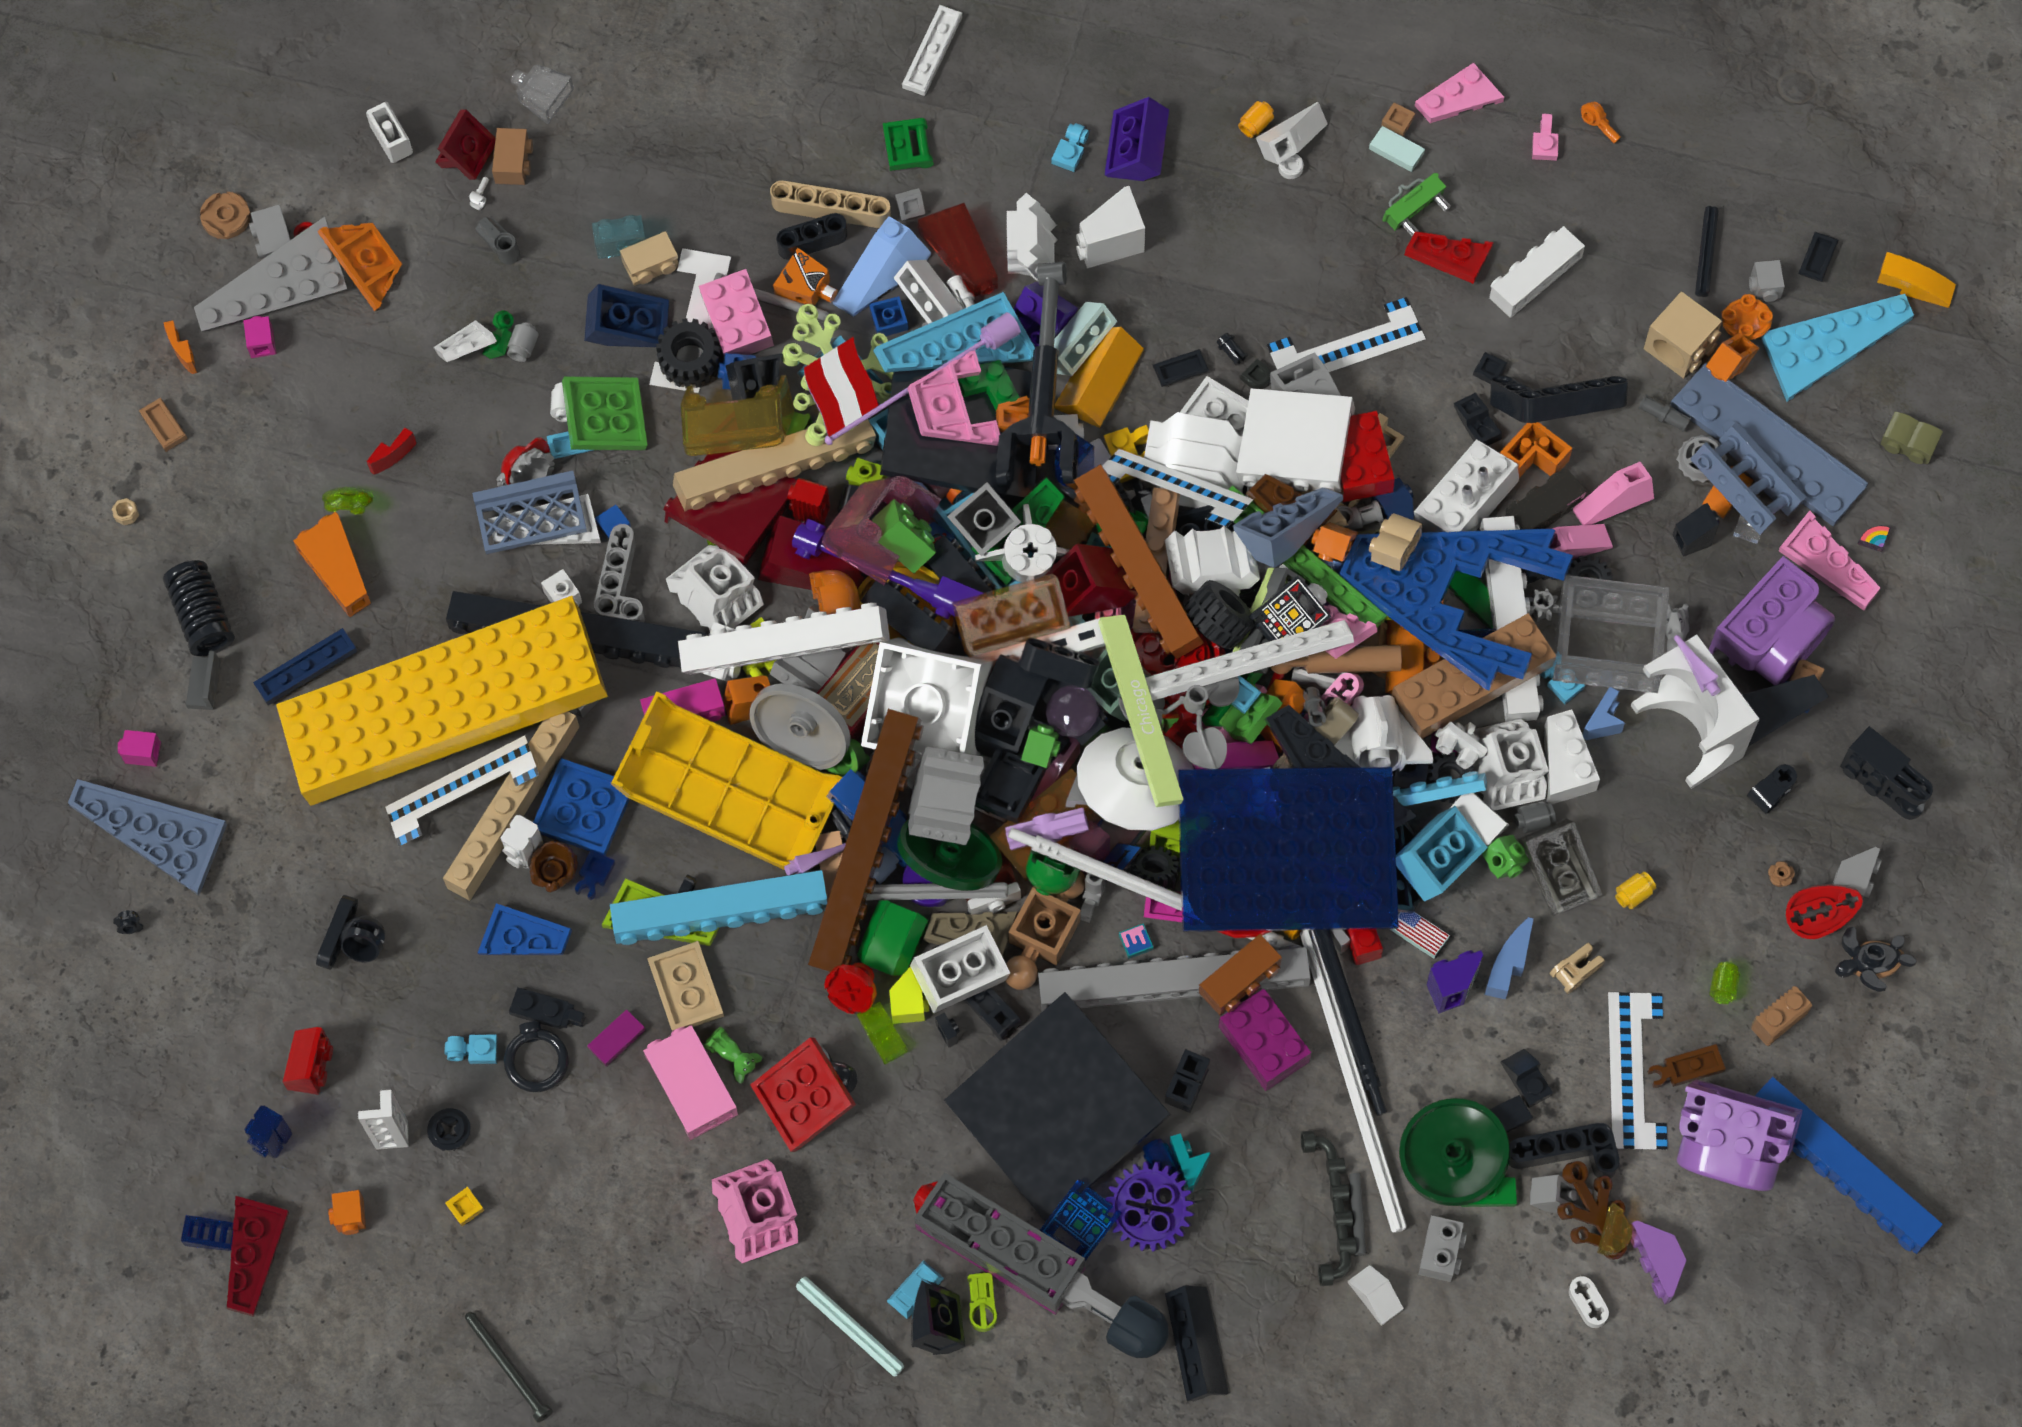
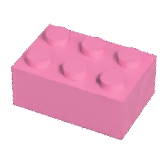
M746 269L699 286L724 357L725 353L750 355L774 346L772 336Z

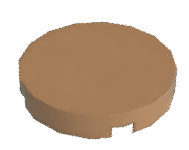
M234 192L213 194L205 200L200 210L203 228L209 235L218 239L236 237L245 231L250 223L251 213L247 202L241 195Z

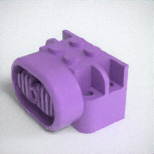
M1782 556L1717 627L1709 647V652L1713 655L1719 649L1729 657L1728 663L1731 666L1737 663L1746 670L1756 671L1772 685H1779L1790 678L1799 660H1806L1818 647L1832 628L1835 616L1816 601L1819 594L1818 584Z
M1697 1079L1687 1085L1685 1092L1688 1093L1685 1105L1681 1111L1682 1116L1679 1125L1683 1137L1677 1156L1678 1165L1690 1172L1735 1186L1757 1191L1771 1190L1774 1187L1780 1163L1790 1155L1793 1149L1803 1110Z

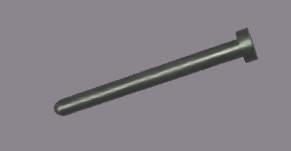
M468 1312L465 1315V1320L534 1410L533 1418L537 1423L545 1420L552 1414V1408L548 1404L543 1405L475 1313Z

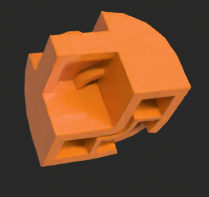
M824 570L809 574L813 599H818L820 612H826L829 615L835 614L836 609L851 607L852 610L861 609L858 589L848 574L839 570Z

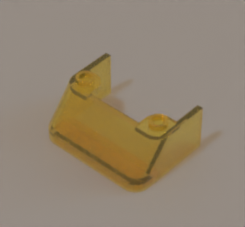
M781 375L777 387L773 385L761 387L754 398L707 403L705 397L694 394L693 386H687L681 402L682 437L685 454L698 456L768 448L782 444L785 441L794 414L787 376Z

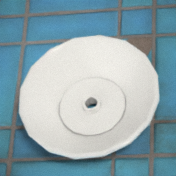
M1120 728L1098 736L1085 747L1077 765L1078 788L1087 805L1105 821L1128 830L1153 831L1172 825L1190 810L1197 794L1196 772L1192 763L1185 757L1183 750L1168 737L1164 736L1184 800L1178 805L1156 807L1131 728Z

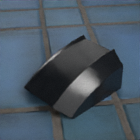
M921 1279L912 1313V1347L931 1352L933 1355L949 1354L966 1347L960 1296L957 1293L939 1284Z

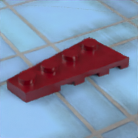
M235 1196L227 1310L252 1317L255 1316L289 1215L288 1210Z

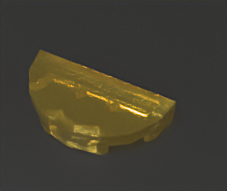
M1615 1203L1611 1204L1608 1209L1597 1251L1599 1254H1617L1628 1246L1632 1238V1225L1628 1223L1627 1218L1624 1216V1210Z

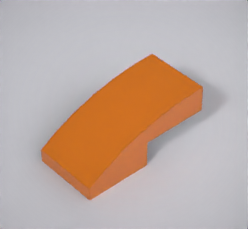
M173 320L163 322L176 356L191 374L197 373L193 351L188 340L180 341L179 332Z

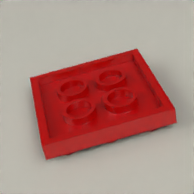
M813 1037L807 1039L750 1084L790 1152L798 1151L856 1105L816 1038Z

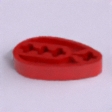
M1834 884L1814 885L1800 889L1790 897L1787 903V923L1790 929L1802 938L1818 939L1838 930L1854 917L1862 906V895L1855 888ZM1847 893H1851L1852 897H1858L1854 907L1842 903L1846 899ZM1821 902L1832 906L1827 916L1820 912L1816 914L1815 920L1805 917L1803 918V924L1799 925L1797 921L1792 922L1791 920L1794 917V911L1799 910L1800 914H1804L1809 906H1812L1813 910L1819 909Z

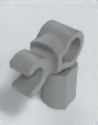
M1088 872L1085 878L1081 920L1090 923L1094 908L1099 906L1106 883L1105 879Z

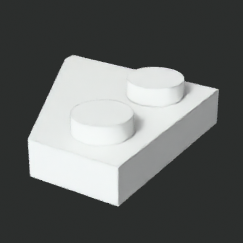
M475 320L436 345L434 349L438 356L448 362L497 342L492 332Z

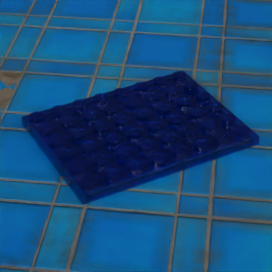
M1392 767L1188 769L1177 771V780L1184 799L1181 804H1178L1183 932L1399 928Z

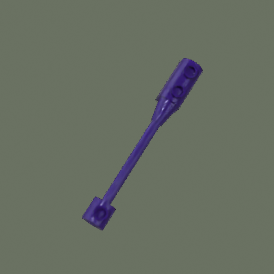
M807 519L806 524L801 523L794 534L792 547L797 548L795 554L809 560L811 555L818 557L823 551L910 588L911 591L936 608V615L948 620L951 615L960 618L958 624L972 630L974 625L981 627L993 605L994 599L989 595L942 576L939 585L921 579H913L826 541L827 533H825L827 527L813 520Z

